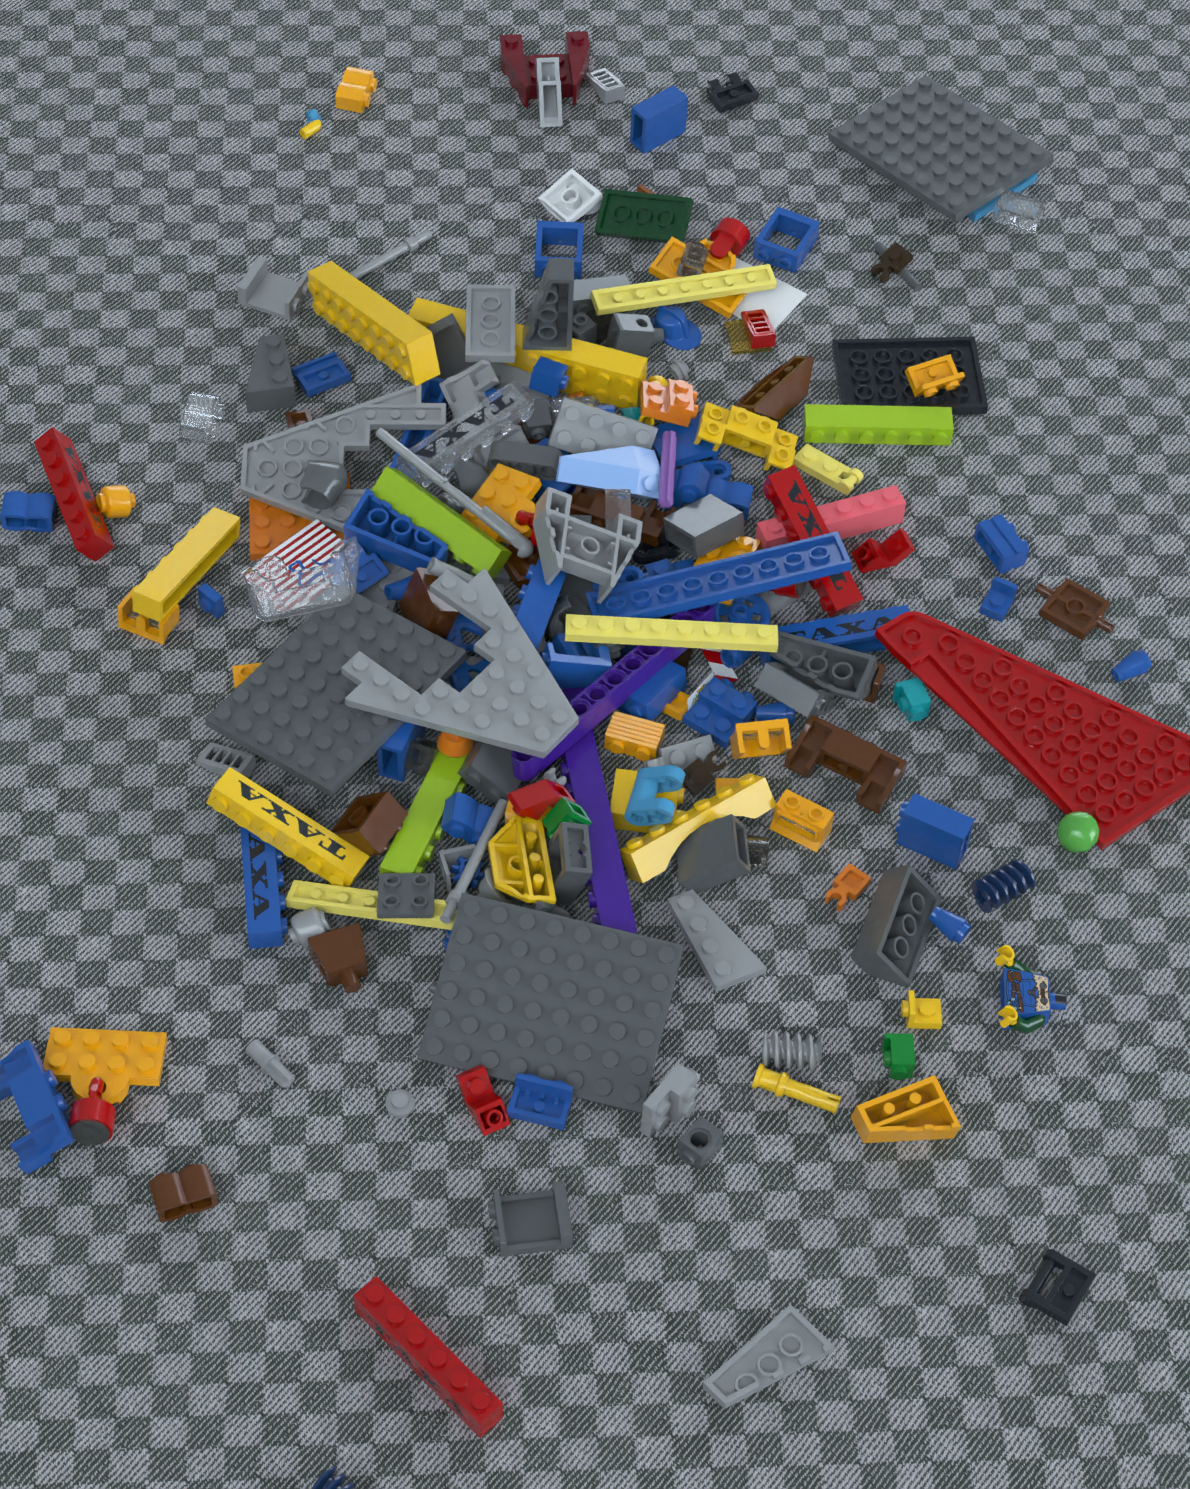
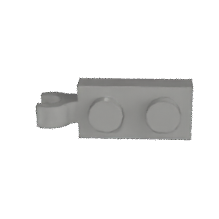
M711 734L659 748L660 757L643 761V766L647 768L673 765L683 770L697 758L702 763H705L706 755L715 750ZM716 755L713 756L712 762L717 761Z

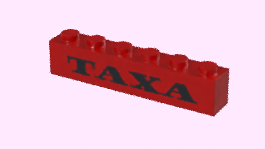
M52 427L36 439L34 444L76 550L96 562L115 546L72 440Z
M795 465L768 475L763 483V492L766 499L771 500L775 508V517L778 522H782L789 543L830 533ZM849 571L809 580L811 588L816 589L820 597L821 608L824 612L828 613L830 618L857 608L863 600Z
M377 1276L353 1295L355 1312L479 1438L484 1436L503 1418V1402Z

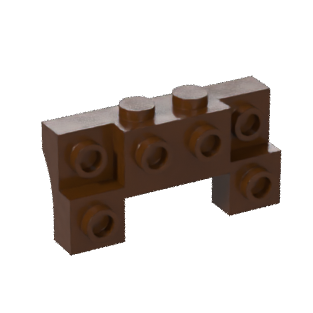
M577 486L571 494L570 515H592L591 524L602 528H608L619 513L643 522L640 542L655 547L658 546L662 536L665 535L663 518L676 511L674 507H671L668 513L657 510V502L652 501L645 514L644 507L606 495L605 491Z
M811 715L796 743L785 757L784 767L808 779L817 764L846 777L862 785L857 792L855 803L879 814L891 797L893 788L905 772L907 761L879 748L872 742H867L855 736L850 731L843 730Z

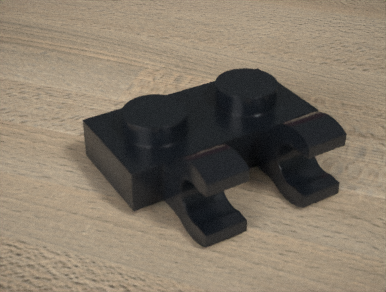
M736 71L727 73V77L730 80L725 82L726 87H722L716 77L707 80L710 85L709 88H706L709 100L719 113L758 100L759 93L748 79L742 81Z

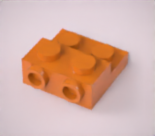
M669 379L667 386H662L657 382L642 381L640 386L641 415L688 427L691 418L695 419L697 416L698 405L695 403L698 392L693 390L692 384H688L683 380Z

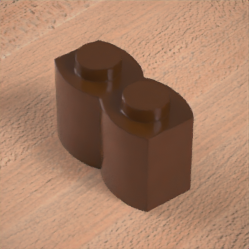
M193 1163L187 1165L178 1173L163 1172L148 1181L159 1222L176 1220L189 1213L202 1212L218 1205L217 1193L207 1164L199 1165Z

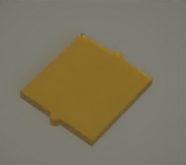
M742 320L725 322L733 355L747 353L753 355L756 352L772 350V347L751 349Z

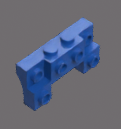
M29 1040L15 1046L0 1061V1101L13 1095L26 1129L31 1132L10 1144L12 1150L18 1154L20 1159L18 1163L19 1168L26 1174L52 1161L51 1154L75 1141L67 1123L69 1122L65 1112L68 1109L67 1102L61 1093H57L55 1088L58 1085V1081L50 1069L47 1071L44 1069L35 1045Z

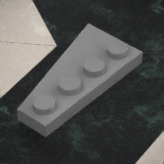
M693 889L667 898V906L715 992L766 973L767 967Z
M790 1304L703 1382V1388L726 1409L834 1352L835 1346Z

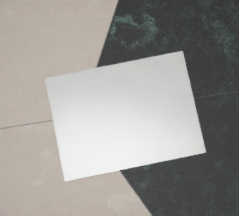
M736 258L734 269L753 267ZM775 278L777 281L775 289L747 293L733 315L741 318L742 311L764 309L775 330L808 294Z

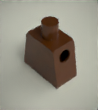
M359 923L307 938L309 955L328 986L333 987L343 984L346 993H354L361 988L359 978L367 975V963Z

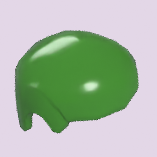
M1086 812L1069 813L1058 824L1057 837L1059 843L1070 853L1086 852L1098 841L1099 828L1097 821Z

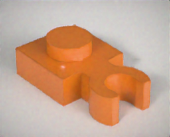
M849 863L833 880V888L826 893L825 903L828 904L834 898L838 899L839 902L836 910H843L847 898L855 902L871 884L872 878Z

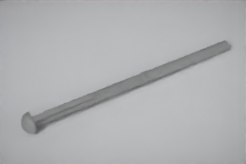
M383 428L377 430L375 436L518 550V557L527 558L533 553L534 546L532 542L486 505L481 508L463 492L452 486L448 482L449 479L447 477L441 476Z

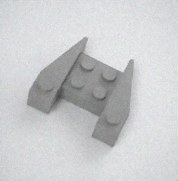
M548 487L536 503L533 519L545 584L550 585L560 571L567 572L599 584L597 603L601 604L616 585L625 566L638 547L641 540L643 522L619 513L607 529L569 516L572 495Z

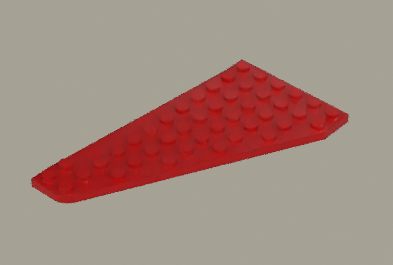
M915 611L905 612L876 629V638L897 660L1064 814L1086 812L1091 815L1098 824L1099 836L1095 844L1101 851L1190 793L1189 735L924 613Z

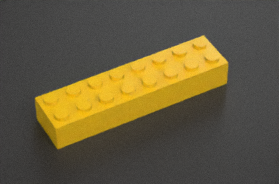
M329 261L307 272L309 279L307 286L314 300L312 307L318 316L323 317L330 325L335 326L342 334H346L354 343H358L366 352L369 351L377 360L385 363L392 371H396L404 380H408L414 386L440 375L433 335L430 330L333 261Z

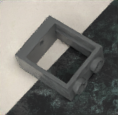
M780 661L766 663L754 685L806 717L829 713L836 701L834 699L835 695Z
M561 822L547 844V851L556 896L555 904L571 906L593 874L589 830L587 824Z

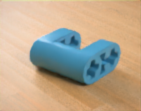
M673 765L641 768L637 773L626 808L625 820L636 826L670 823L675 812V804L665 798H656V794L680 790L684 782L685 772Z

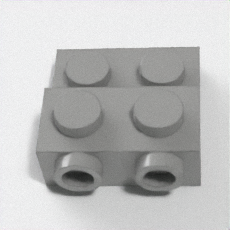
M678 1063L643 1103L641 1133L651 1138L656 1131L660 1132L664 1129L669 1119L677 1124L683 1116L687 1118L691 1115L696 1107L695 1097L698 1095L696 1084L700 1080V1076L695 1070L685 1068Z

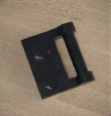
M1048 1249L1043 1256L1044 1262L1029 1287L1023 1289L1019 1295V1300L1025 1306L1034 1307L1067 1326L1097 1274L1059 1252ZM1059 1268L1063 1270L1047 1298L1039 1295L1053 1269Z

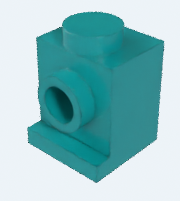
M918 678L895 683L892 701L893 703L897 702L900 712L905 714L908 722L920 721L928 717L931 699L923 683Z

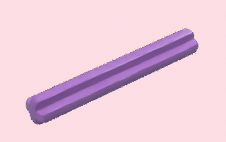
M673 430L670 432L665 431L662 435L658 502L659 506L663 509L665 507L670 508L673 505L677 443L676 433Z

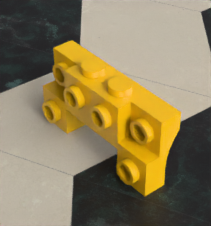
M706 402L700 415L699 426L693 444L699 445L702 439L713 443L712 450L717 452L721 443L756 456L766 457L763 468L766 471L769 470L770 466L783 470L793 464L798 436L778 429V422L766 416H760L747 411L745 408L732 405L730 410Z

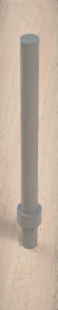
M427 229L415 237L410 236L404 239L403 243L349 274L359 279L407 251L410 253L418 249L420 244L432 238V234Z
M498 800L455 889L449 892L445 901L446 907L440 917L443 923L449 924L458 909L461 894L466 892L488 847V842L492 839L508 803L506 800Z

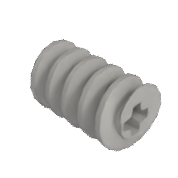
M765 1030L762 1049L763 1064L767 1067L770 1060L773 1059L775 1067L779 1068L782 1060H785L787 1069H791L794 1061H796L799 1070H802L805 1063H808L810 1071L813 1072L816 1065L821 1063L823 1036L819 1035L816 1043H814L812 1035L808 1034L804 1042H802L800 1033H796L791 1041L788 1032H784L782 1038L779 1039L777 1031L773 1030L770 1038H767Z

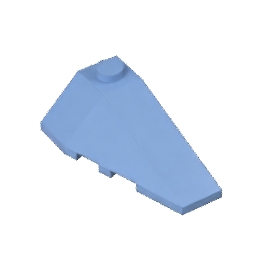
M625 446L559 456L556 475L557 482L643 500L658 499L660 466L654 450L637 446Z

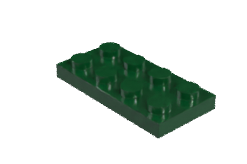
M605 189L594 232L597 236L667 243L671 237H674L684 243L694 201L688 197Z

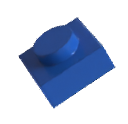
M206 583L197 588L198 604L201 609L206 613H211L217 619L225 613L223 596Z

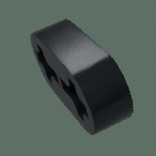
M663 535L657 547L640 542L632 554V559L641 565L667 558L669 560L677 556L679 547L667 541L665 535Z

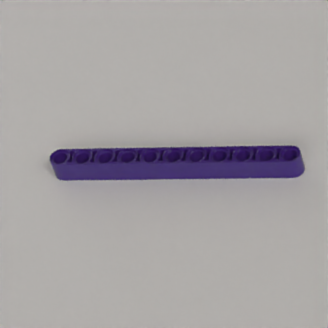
M714 604L678 612L670 620L715 622ZM636 646L569 702L579 717V723L544 759L512 750L511 757L514 776L521 781L535 778L629 699L632 693L667 663L674 661L688 648Z

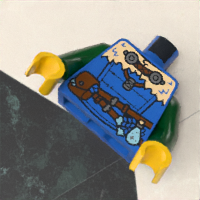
M1003 945L996 949V952L1000 955L995 958V964L997 966L1005 965L999 982L1001 1010L997 1012L1001 1016L1000 1025L1002 1029H1014L1022 1034H1029L1048 1023L1051 1010L1066 1009V993H1050V981L1047 976L1040 975L1016 959L1014 950L1009 945Z

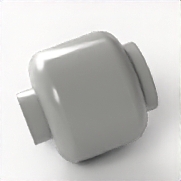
M311 907L291 918L292 927L288 928V933L294 944L299 942L302 947L308 949L307 938L331 931L332 927L323 910L319 911L317 908Z

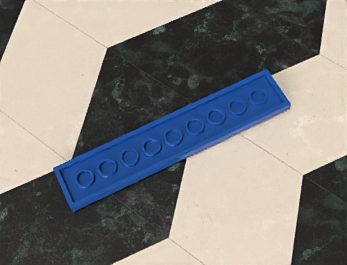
M838 531L618 584L614 586L601 604L597 603L598 590L586 592L585 594L591 615L653 619L833 574H840L852 570V565Z

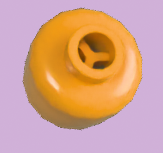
M125 485L104 486L100 493L96 495V502L100 512L107 519L127 517L136 505L134 493H130Z

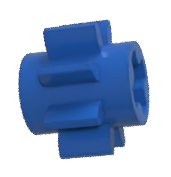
M459 856L456 860L457 865L451 866L449 871L455 873L451 881L452 883H458L469 858L464 860L463 857ZM483 862L479 863L469 884L473 889H476L478 886L477 880L480 881L485 877V874L480 872Z

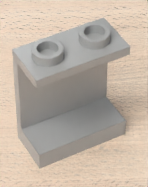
M258 256L237 286L238 302L241 305L290 321L294 314L300 311L304 299L311 294L307 286V282H309L307 271H305L299 282L269 273L267 258Z

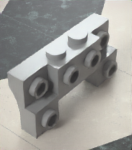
M481 359L461 373L447 378L439 386L451 408L452 418L457 425L474 413L476 414L474 415L475 418L480 416L482 413L481 411L478 413V411L486 406L484 409V423L479 426L466 422L459 425L462 432L469 431V433L462 436V439L470 448L475 461L486 468L491 445L494 441L505 440L527 444L529 442L520 425L513 424L503 431L496 416L490 412L492 407L489 405L490 403L484 392L499 383V380L490 362Z

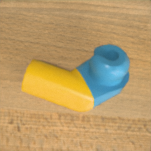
M316 109L306 112V117L308 118L307 125L299 130V134L303 139L309 138L322 127L321 115H318Z

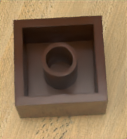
M388 791L354 798L331 832L369 856L380 855L388 848V842L392 836L403 827L402 822L408 813Z

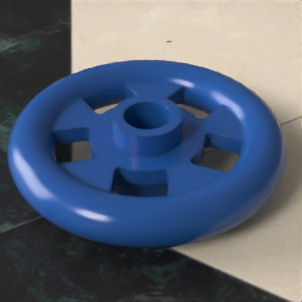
M757 594L733 599L732 602L734 604L729 608L722 603L714 604L715 622H722L719 616L727 615L729 620L727 623L770 624V608L765 600ZM747 601L754 605L750 608L748 605L743 604V602ZM753 614L761 616L759 622L752 620Z

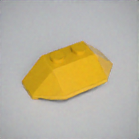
M514 815L488 842L494 888L526 903L542 901L555 904L556 896L542 817L537 821L529 817L521 818L518 815Z

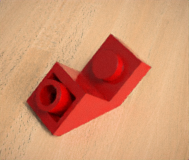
M900 528L882 544L872 538H868L851 554L860 572L866 573L898 565L915 551V548L907 532Z
M547 779L512 791L507 796L513 805L512 810L519 817H529L537 821L549 806L554 807L562 797L576 803L565 786Z
M480 1064L455 1075L463 1100L483 1136L511 1125L502 1098L493 1091L485 1066Z

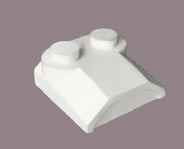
M570 169L538 199L558 221L575 222L585 214L590 215L597 212L601 206L603 195L575 170Z

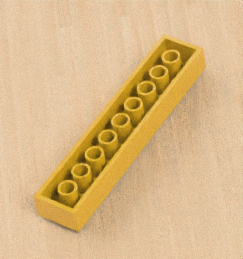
M416 298L408 314L410 317L424 327H428L453 313L466 337V310ZM515 323V363L503 364L532 374L533 367L540 356L568 365L566 375L569 376V381L566 389H561L560 392L572 394L582 391L586 399L614 405L623 409L628 407L639 408L640 386L642 381H646L648 358L572 338L571 351L522 350L524 325Z

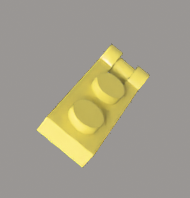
M806 444L795 455L792 464L845 495H848L854 489V484H859L864 478L863 473L859 469H851L809 444Z

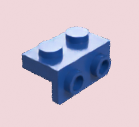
M517 1073L507 1115L510 1118L564 1131L573 1101V1086L560 1080L549 1081L541 1079L530 1073Z

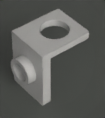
M475 844L439 851L440 871L447 893L451 891L449 871L451 866L457 865L456 860L459 856L463 857L464 860L468 859L476 846Z

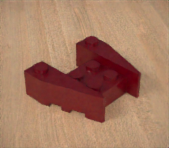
M588 31L566 32L565 54L524 56L522 34L500 35L499 56L501 71L509 78L510 85L518 92V97L525 108H528V99H538L535 58L559 57L561 97H572V104H577L580 89L584 83L586 71L589 68L590 43Z

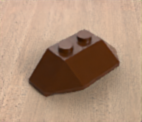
M793 356L789 359V362L779 366L765 376L739 399L736 407L745 408L747 411L760 416H766L774 421L783 419L786 413L791 408L797 406L800 400L808 394L814 362L813 357Z

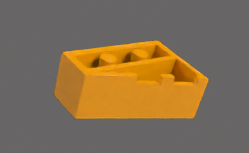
M935 1075L859 1104L850 1117L863 1143L954 1139L961 1128Z

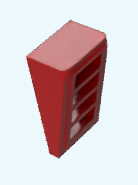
M765 310L742 311L741 318L751 349L775 347L776 333Z

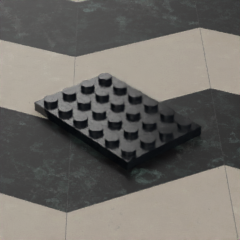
M975 336L832 339L831 347L840 405L952 407V415L987 414L988 404ZM951 354L957 372H964L965 377L959 382L960 386L946 391L945 388L940 389L937 394L927 398L924 395L915 397L905 370L908 367Z

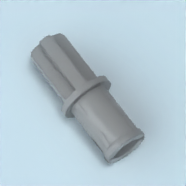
M259 1039L252 1041L247 1046L245 1053L261 1067L260 1070L263 1074H268L283 1088H288L295 1080L294 1075L280 1062V1057L277 1054H272Z

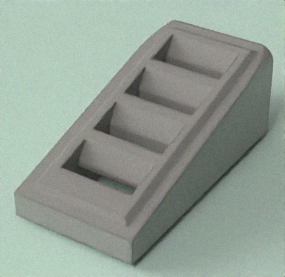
M606 68L585 74V78L604 104L625 98L624 84Z
M212 742L207 745L196 760L197 765L220 776L231 767L248 778L256 768L255 756ZM212 752L216 753L211 760L207 759ZM220 756L224 757L220 763L216 762ZM228 760H231V763L229 765H226Z

